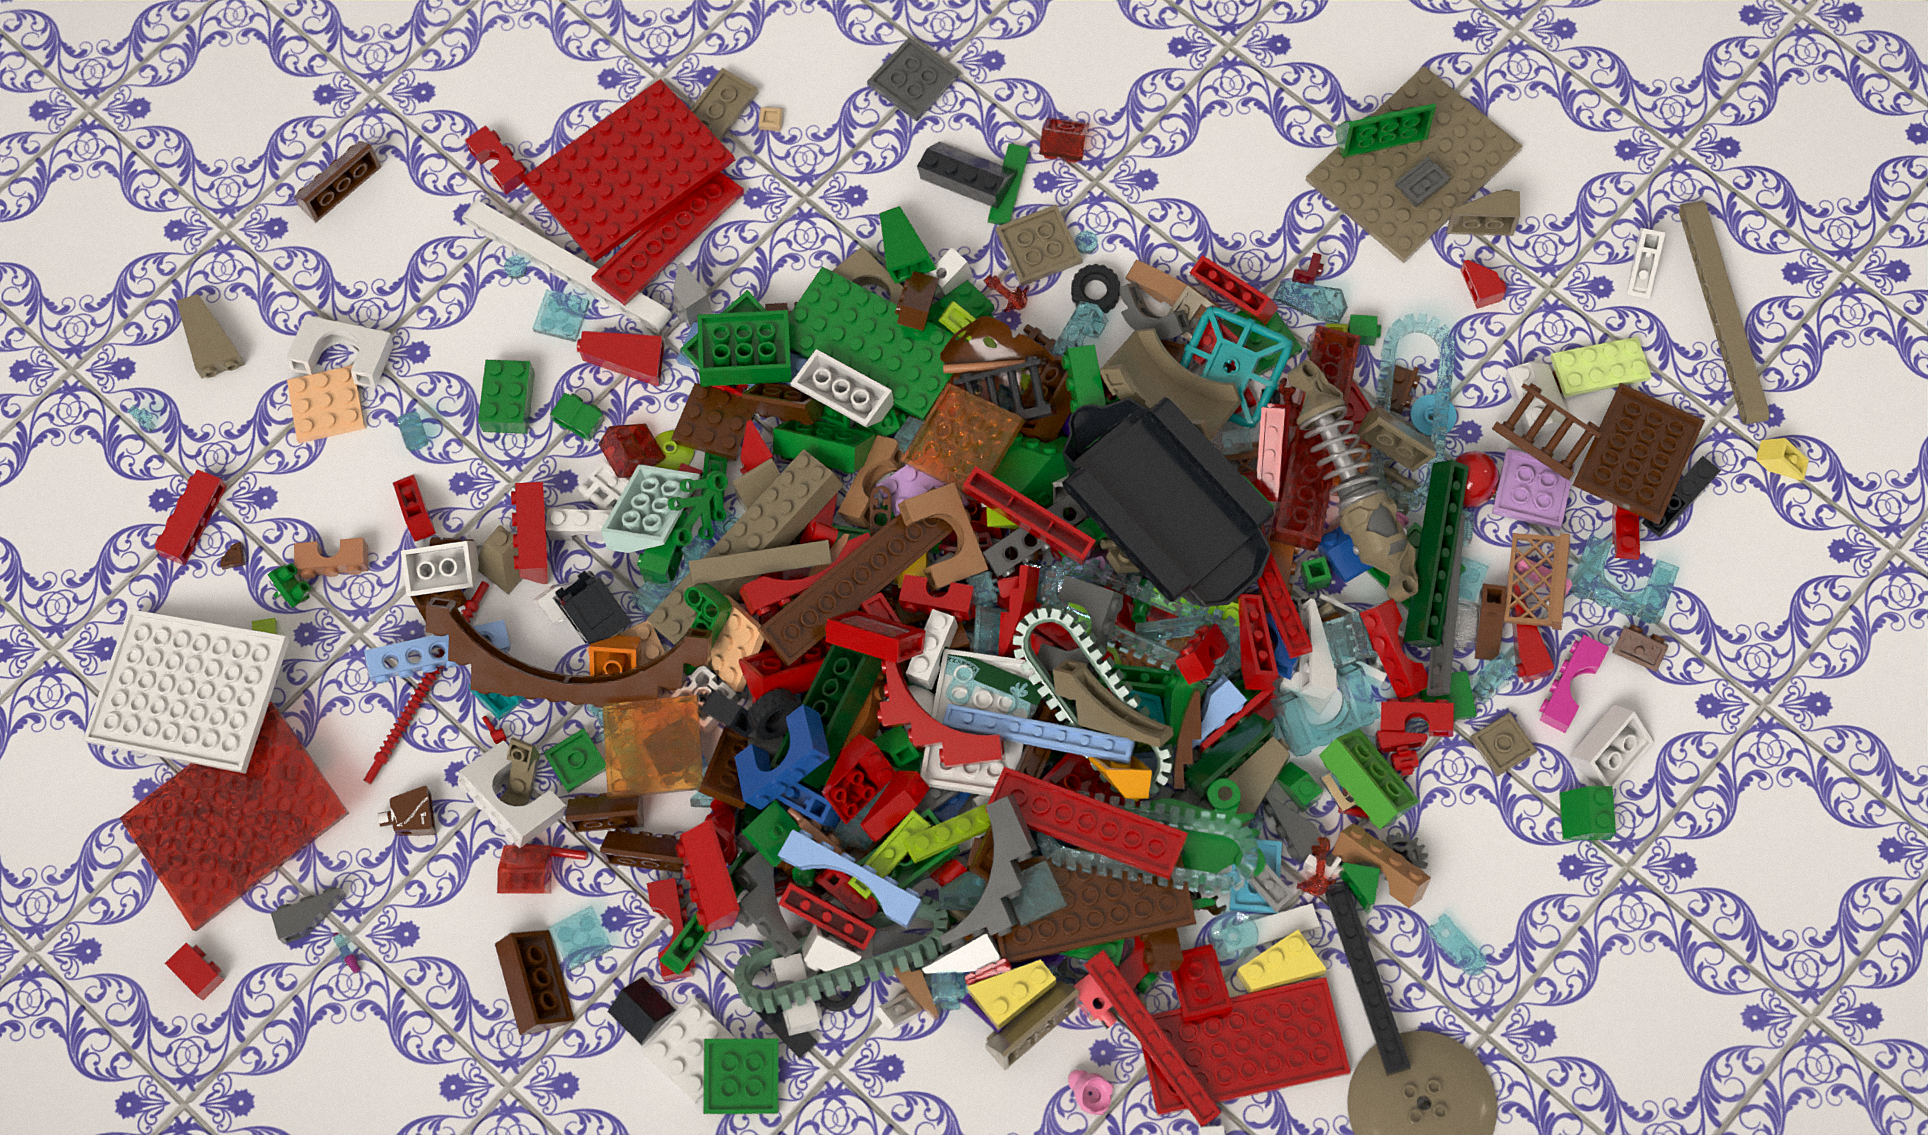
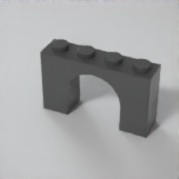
M1065 575L1058 598L1082 606L1088 612L1091 619L1090 633L1093 632L1097 637V641L1092 647L1095 649L1102 644L1107 651V643L1110 635L1114 632L1117 614L1122 609L1124 595ZM1044 643L1041 644L1037 657L1046 670L1053 672V669L1065 659H1070L1087 664V669L1097 679L1099 673L1080 647L1075 650L1065 651Z

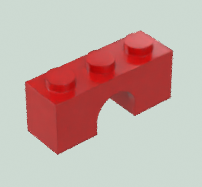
M485 125L464 140L468 151L480 165L491 159L499 161L496 166L490 169L495 183L506 195L523 184L521 179L526 176L525 171L527 170L520 160L516 161L513 158L514 154L507 145L503 146L500 143L501 139L495 130L490 131Z
M904 575L899 596L901 609L908 613L924 612L929 616L932 610L954 616L956 621H963V619L970 621L976 595L974 586L951 582L947 594L937 598L928 594L930 588L928 578Z
M1216 623L1210 626L1203 624L1194 630L1195 634L1187 640V645L1179 650L1180 654L1175 659V663L1188 685L1209 677L1216 667L1213 661L1223 657L1230 647Z
M1392 698L1387 699V702H1381L1380 729L1382 731L1405 732L1406 725L1411 719L1421 718L1429 725V736L1453 737L1454 703H1449L1448 700L1441 699L1435 700V703H1428L1422 699L1401 702L1400 699Z

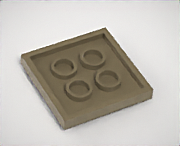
M1057 204L995 227V232L1020 286L1082 264V257Z

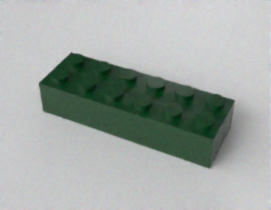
M832 644L801 704L820 713L830 758L798 782L820 791L882 669V660ZM789 730L770 764V767L773 769L783 762L789 751Z

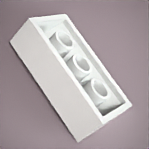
M817 349L790 383L792 387L865 427L882 421L894 405L892 390Z

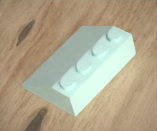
M638 464L601 529L607 549L630 553L664 545L684 509L682 508L679 511L670 510L668 508V500L671 497H690L693 492H682L680 482L683 479L699 480L701 478L700 474ZM675 500V502H674V506H675V507H677V501H676V500Z

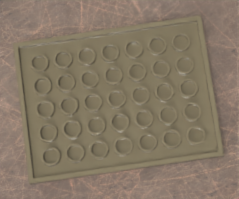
M1425 66L1415 73L1371 116L1435 103L1436 110L1427 140L1342 158L1338 146L1306 176L1305 180L1403 263L1449 221L1452 209L1466 204L1523 147ZM1429 156L1430 160L1436 163L1450 177V181L1416 208L1401 193V190L1395 187V182Z

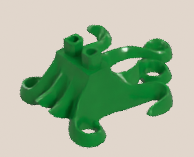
M1220 778L1209 786L1207 792L1208 799L1214 806V810L1200 808L1172 798L1158 799L1140 807H1136V801L1127 800L1124 810L1145 818L1158 813L1170 812L1173 814L1172 820L1160 823L1188 833L1184 844L1185 853L1182 856L1184 871L1188 876L1186 879L1189 890L1206 882L1219 871L1232 864H1235L1237 870L1247 877L1260 875L1266 866L1263 852L1258 847L1247 842L1259 835L1260 831L1242 828V825L1255 818V815L1250 812L1236 814L1241 800V792L1237 784L1232 780ZM1222 787H1228L1232 791L1233 795L1227 801H1223L1218 797V791ZM1250 856L1256 857L1258 863L1254 868L1249 869L1243 865V859ZM1212 898L1191 900L1193 910L1215 905V900Z

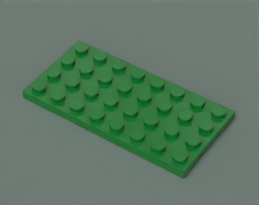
M822 266L788 316L790 350L807 359L811 357L816 349L892 390L894 406L925 422L950 384V378L953 373L944 374L943 365L945 363L941 361L940 353L954 335L926 321L923 331L897 324L899 315L895 314L897 305Z

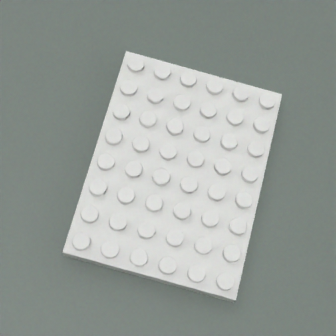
M128 609L83 741L90 744L246 774L290 639L283 635Z

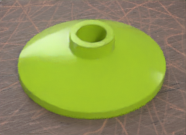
M669 430L660 433L653 439L649 448V457L655 467L678 471L681 463L689 465L692 462L694 449L678 445L672 441L671 438L675 430ZM669 446L675 447L673 451H667V448Z

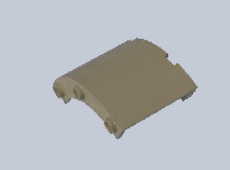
M1155 328L1135 330L1100 369L1101 375L1113 396L1116 394L1120 400L1131 398L1147 409L1153 407L1162 398L1167 397L1210 442L1241 404L1235 383L1208 380L1187 370L1165 349Z

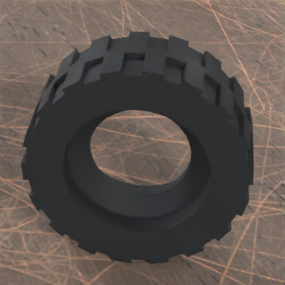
M1089 264L1079 269L1071 282V295L1075 307L1084 314L1087 313L1091 316L1107 314L1111 309H1114L1120 296V280L1118 281L1117 274L1111 268L1098 264ZM1093 280L1103 282L1107 288L1106 294L1100 299L1089 298L1084 290L1087 283Z
M785 688L774 689V691L767 692L753 703L748 711V723L757 736L763 740L779 738L788 731L786 717L799 708L801 704L790 690H785ZM781 710L774 717L770 718V716L773 715L775 712Z

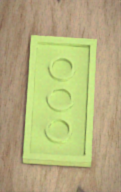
M1638 337L1552 353L1550 357L1564 397L1618 387L1620 383L1629 385L1649 381L1652 377Z

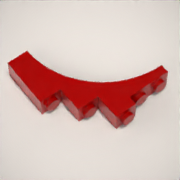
M881 661L883 674L887 676L884 692L886 698H889V701L880 702V708L877 709L879 723H882V726L891 728L911 725V728L908 729L909 741L917 748L942 745L943 748L939 749L940 761L947 768L1006 761L1003 736L973 735L943 725L928 714L916 701L905 682L900 662Z

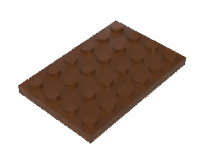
M1620 383L1600 424L1599 433L1602 434L1600 440L1594 437L1572 486L1659 524L1705 420Z

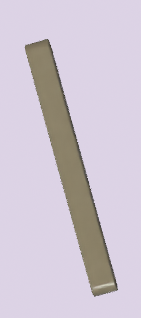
M1701 200L1681 204L1679 207L1680 219L1741 421L1744 425L1768 421V405L1706 203Z

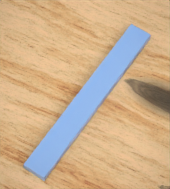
M949 703L942 722L943 725L960 732L986 736L1001 735L1003 740L1126 764H1130L1135 741L1116 735Z

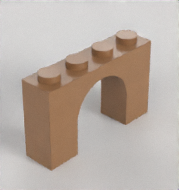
M955 483L914 496L898 504L906 526L929 518H939L948 522L956 532L958 544L955 554L950 559L931 565L923 570L926 578H928L931 592L949 586L951 582L957 583L988 570V562L982 555L979 547V537L971 527L970 514L967 509H964L961 491L958 487L956 488Z

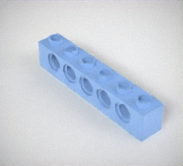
M504 620L473 626L497 648L505 653L510 650ZM432 635L364 650L370 682L376 681V684L390 681V678L399 676L402 679L413 676V672L423 671V673H430L436 671V667L446 665V668L459 666L455 662L448 661L449 635ZM435 648H440L445 654L441 658H435L431 652ZM412 653H417L421 656V660L418 663H412L408 660V656ZM393 658L397 660L398 665L395 668H388L384 664L385 661Z

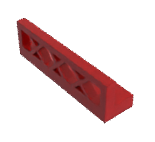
M1271 685L1268 690H1262L1223 726L1202 742L1200 754L1209 746L1214 748L1220 742L1219 738L1226 731L1232 732L1236 729L1237 722L1245 715L1249 717L1256 713L1271 722L1286 707L1275 695L1276 688Z

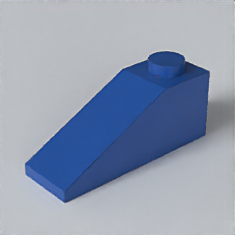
M800 782L795 783L776 798L822 825L835 828L840 819L822 793Z

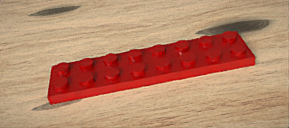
M719 172L640 230L591 276L592 282L626 306L744 194V188L722 172Z
M1005 766L987 804L989 805L1006 796L1014 795L1028 828L1168 880L1171 879L1188 837V833Z

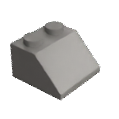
M679 263L673 288L675 300L673 305L677 310L675 313L682 323L686 322L691 328L693 322L698 323L697 314H712L708 294L684 263Z

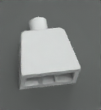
M953 247L935 264L937 270L927 273L930 276L939 278L935 296L939 292L945 296L973 277L968 262Z

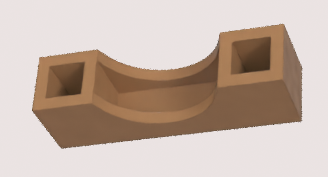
M877 435L865 465L858 471L837 512L847 524L870 529L871 491L883 476L899 471L908 454V450L900 440Z
M1355 823L1340 832L1332 851L1333 855L1340 857L1345 863L1369 862L1377 866L1387 878L1389 895L1408 908L1422 900L1431 880V877L1424 873L1422 869L1411 864L1402 855L1391 850L1382 841L1374 838Z

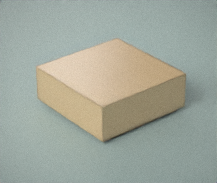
M761 107L759 130L781 131L783 109Z

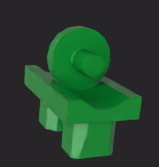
M293 563L274 569L267 575L278 590L273 594L275 599L282 596L294 608L310 598L308 593L311 591V587L305 581L298 582L295 578L298 569Z

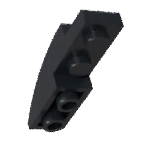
M1702 456L1677 484L1660 523L1657 524L1645 518L1642 524L1660 538L1698 499L1721 470Z

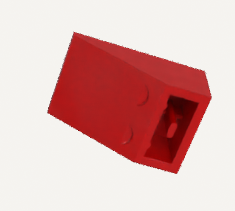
M858 734L841 751L822 794L844 824L847 825L897 773L877 745L863 735Z

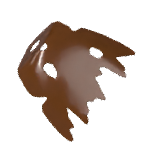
M981 316L955 333L940 353V359L945 364L1024 360L1026 358L1025 355L1038 356V359L1045 357L1053 361L1055 360L1054 356L1040 344L1023 334L1013 338L1012 331L1007 324L989 316ZM966 331V333L961 338L955 340L960 333ZM968 336H971L969 342L964 341ZM987 336L992 338L997 347L990 348L986 346L983 339ZM1029 370L1016 373L1020 392L1022 391L1020 386L1021 375H1030ZM989 371L953 373L950 378L957 402L968 421L971 418L965 390L962 394L964 386L954 385L953 380L960 379V375L965 373L977 375ZM1007 375L994 378L997 391L1000 384L1009 387ZM986 381L979 382L983 391L980 394L975 393L980 417L982 415V408L992 414Z

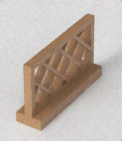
M1513 533L1504 623L1550 626L1553 630H1562L1570 534L1560 533V536ZM1517 540L1528 541L1532 547L1522 554L1517 548ZM1545 542L1555 543L1554 550L1547 556L1539 548ZM1536 550L1543 559L1533 566L1526 557ZM1523 560L1530 569L1520 576L1515 570V565ZM1547 562L1552 567V572L1543 577L1537 568ZM1534 572L1541 581L1531 588L1524 578ZM1521 582L1528 591L1518 598L1512 589ZM1545 584L1550 589V594L1541 599L1535 590ZM1532 594L1539 602L1531 609H1528L1522 600ZM1517 604L1525 610V613L1520 617H1510V609ZM1543 606L1548 611V619H1537L1533 612Z

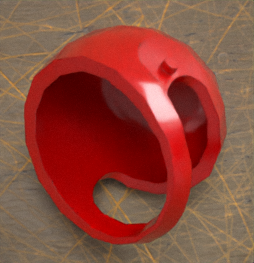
M1475 450L1459 455L1454 461L1469 467L1463 507H1480L1488 502L1496 493L1499 483L1498 468L1494 460L1486 453Z

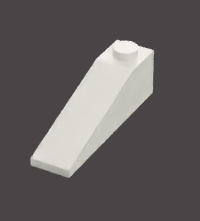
M1309 599L1299 607V617L1313 647V652L1299 656L1300 694L1325 699L1337 691L1336 666L1315 599Z

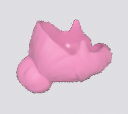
M1077 1069L1071 1071L1068 1076V1085L1074 1090V1096L1080 1109L1091 1115H1104L1109 1110L1112 1101L1110 1095L1113 1093L1114 1085L1097 1073L1088 1074L1085 1070Z

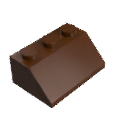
M761 383L753 385L742 393V399L749 411L759 414L763 418L778 417L782 421L795 420L801 421V424L812 425L823 414V403L791 385Z
M624 791L622 795L601 793L598 797L577 795L575 799H568L565 821L573 833L644 827L643 799L640 793H636V791Z

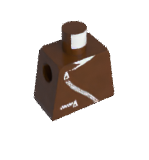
M422 786L390 798L391 811L378 813L380 827L393 825V830L398 836L437 835L432 795L427 786Z

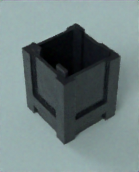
M584 570L577 575L579 580L565 590L561 587L554 592L556 596L553 597V600L583 642L589 645L611 638L621 629L632 623L600 577L596 578L591 571L586 573Z

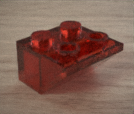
M646 423L609 426L598 443L617 478L632 477L638 464L653 467L666 458Z
M504 845L497 869V894H551L552 845H524L521 848L517 845Z

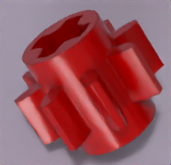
M1408 745L1397 747L1396 753L1391 754L1393 769L1400 771L1401 776L1413 774L1414 768L1419 766L1416 750H1409Z

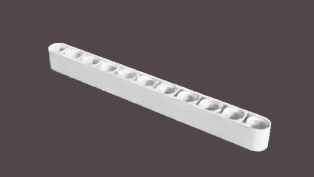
M475 200L462 216V220L471 228L655 333H660L672 317V313L666 307L642 293L636 295L624 306L592 282L591 276L599 270L598 268L478 200Z

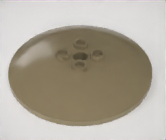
M1428 1031L1399 1033L1411 1069L1387 1076L1377 1046L1375 1045L1364 1055L1352 1075L1347 1096V1111L1354 1135H1493L1497 1120V1099L1492 1080L1480 1060L1468 1048L1450 1037ZM1426 1097L1430 1101V1108L1428 1110H1421L1417 1106L1418 1098Z

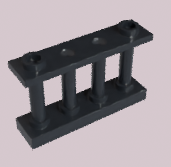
M1038 356L1028 357L1024 359V363L977 375L965 373L960 375V379L953 380L954 385L964 386L971 419L969 424L962 425L964 434L972 436L1057 415L1056 406L1045 401L1038 367L1046 366V361L1038 359ZM1029 370L1036 401L1034 408L1026 409L1025 406L1023 407L1016 373ZM1007 375L1014 409H1012L1013 413L1004 415V412H1001L994 378ZM986 381L992 410L991 418L985 420L979 416L973 384Z

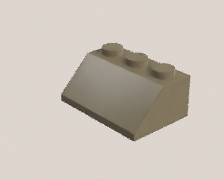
M1377 406L1365 415L1356 434L1360 436V439L1412 472L1436 456L1434 442Z

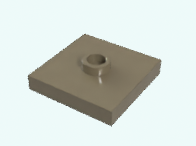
M1510 712L1470 736V740L1496 777L1537 753L1536 748Z

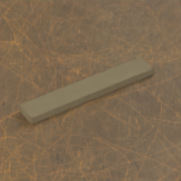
M828 540L688 561L692 585L832 563Z

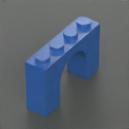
M804 704L786 717L790 734V747L785 759L777 768L772 770L768 752L753 744H750L735 756L744 802L761 810L830 758L820 713Z

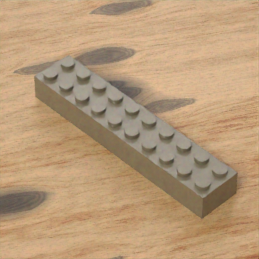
M803 449L703 559L788 546L842 488L843 484L831 470ZM690 573L646 619L674 646L685 637L698 614L684 600L685 590L698 585H692ZM762 574L706 583L710 584L722 595H729L737 602L741 597L739 592L741 587L756 580Z

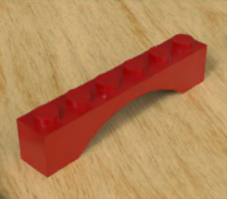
M869 533L847 541L838 558L825 570L816 575L798 580H778L763 576L744 584L739 592L750 615L758 614L763 616L771 612L772 607L777 605L780 607L787 606L793 601L792 599L798 597L870 538Z

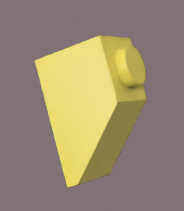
M1786 438L1761 440L1756 461L1767 471L1797 480H1804L1809 459Z

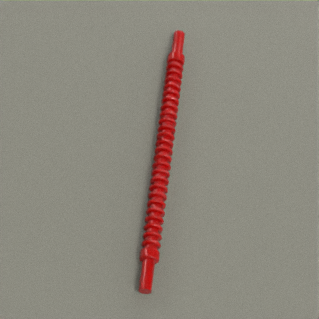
M481 581L471 600H467L465 603V610H461L462 615L469 623H471L469 619L474 618L473 613H477L479 610V603L490 586L485 581ZM438 649L439 654H435L434 657L441 658L445 653L442 649ZM444 666L436 667V671L424 673L425 677H421L422 683L417 684L418 689H414L415 694L410 695L412 699L407 701L408 706L403 707L405 711L400 712L402 716L397 718L398 723L393 724L395 728L390 729L391 734L386 736L388 738L387 741H383L384 746L379 747L381 751L376 752L373 757L375 761L363 779L364 782L371 785L381 767L388 763V756L393 754L391 750L396 749L395 744L400 742L398 738L403 737L402 732H406L405 727L410 725L409 720H413L412 715L417 714L415 710L420 708L419 703L424 702L422 698L427 697L425 693L430 692L429 686L434 685L432 681L437 680L436 675H440L439 669H443Z

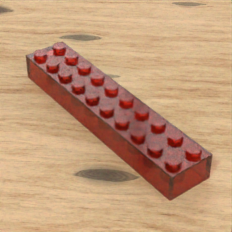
M1317 325L1310 337L1306 360L1316 364L1321 372L1324 373L1327 381L1343 393V400L1346 404L1345 407H1347L1361 336ZM1300 389L1280 485L1279 502L1276 505L1269 540L1314 552L1321 542L1330 497L1329 492L1333 482V478L1324 480L1323 477L1334 471L1335 465L1333 461L1322 466L1316 465L1318 461L1330 456L1326 447L1316 452H1310L1313 446L1324 441L1320 433L1311 438H1304V435L1313 429L1301 430L1298 427L1296 421L1302 410L1305 392ZM1343 425L1337 426L1340 433L1343 431Z

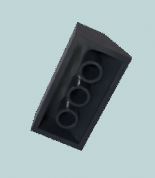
M942 142L928 147L917 165L920 179L996 209H999L1018 174L1016 170Z

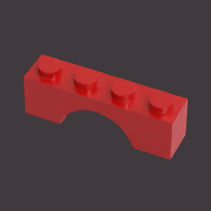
M1394 599L1378 603L1361 612L1360 616L1397 698L1402 699L1427 688L1428 674L1423 663L1410 660L1404 654L1399 644L1398 629L1403 619Z
M676 878L647 883L651 909L653 912L667 916L673 923L672 939L667 947L658 953L659 960L685 927L684 922L688 921L686 907L682 908L681 899L685 898L683 886L678 884ZM693 957L678 976L659 961L661 977L664 982L693 976L692 969L696 968L695 957Z

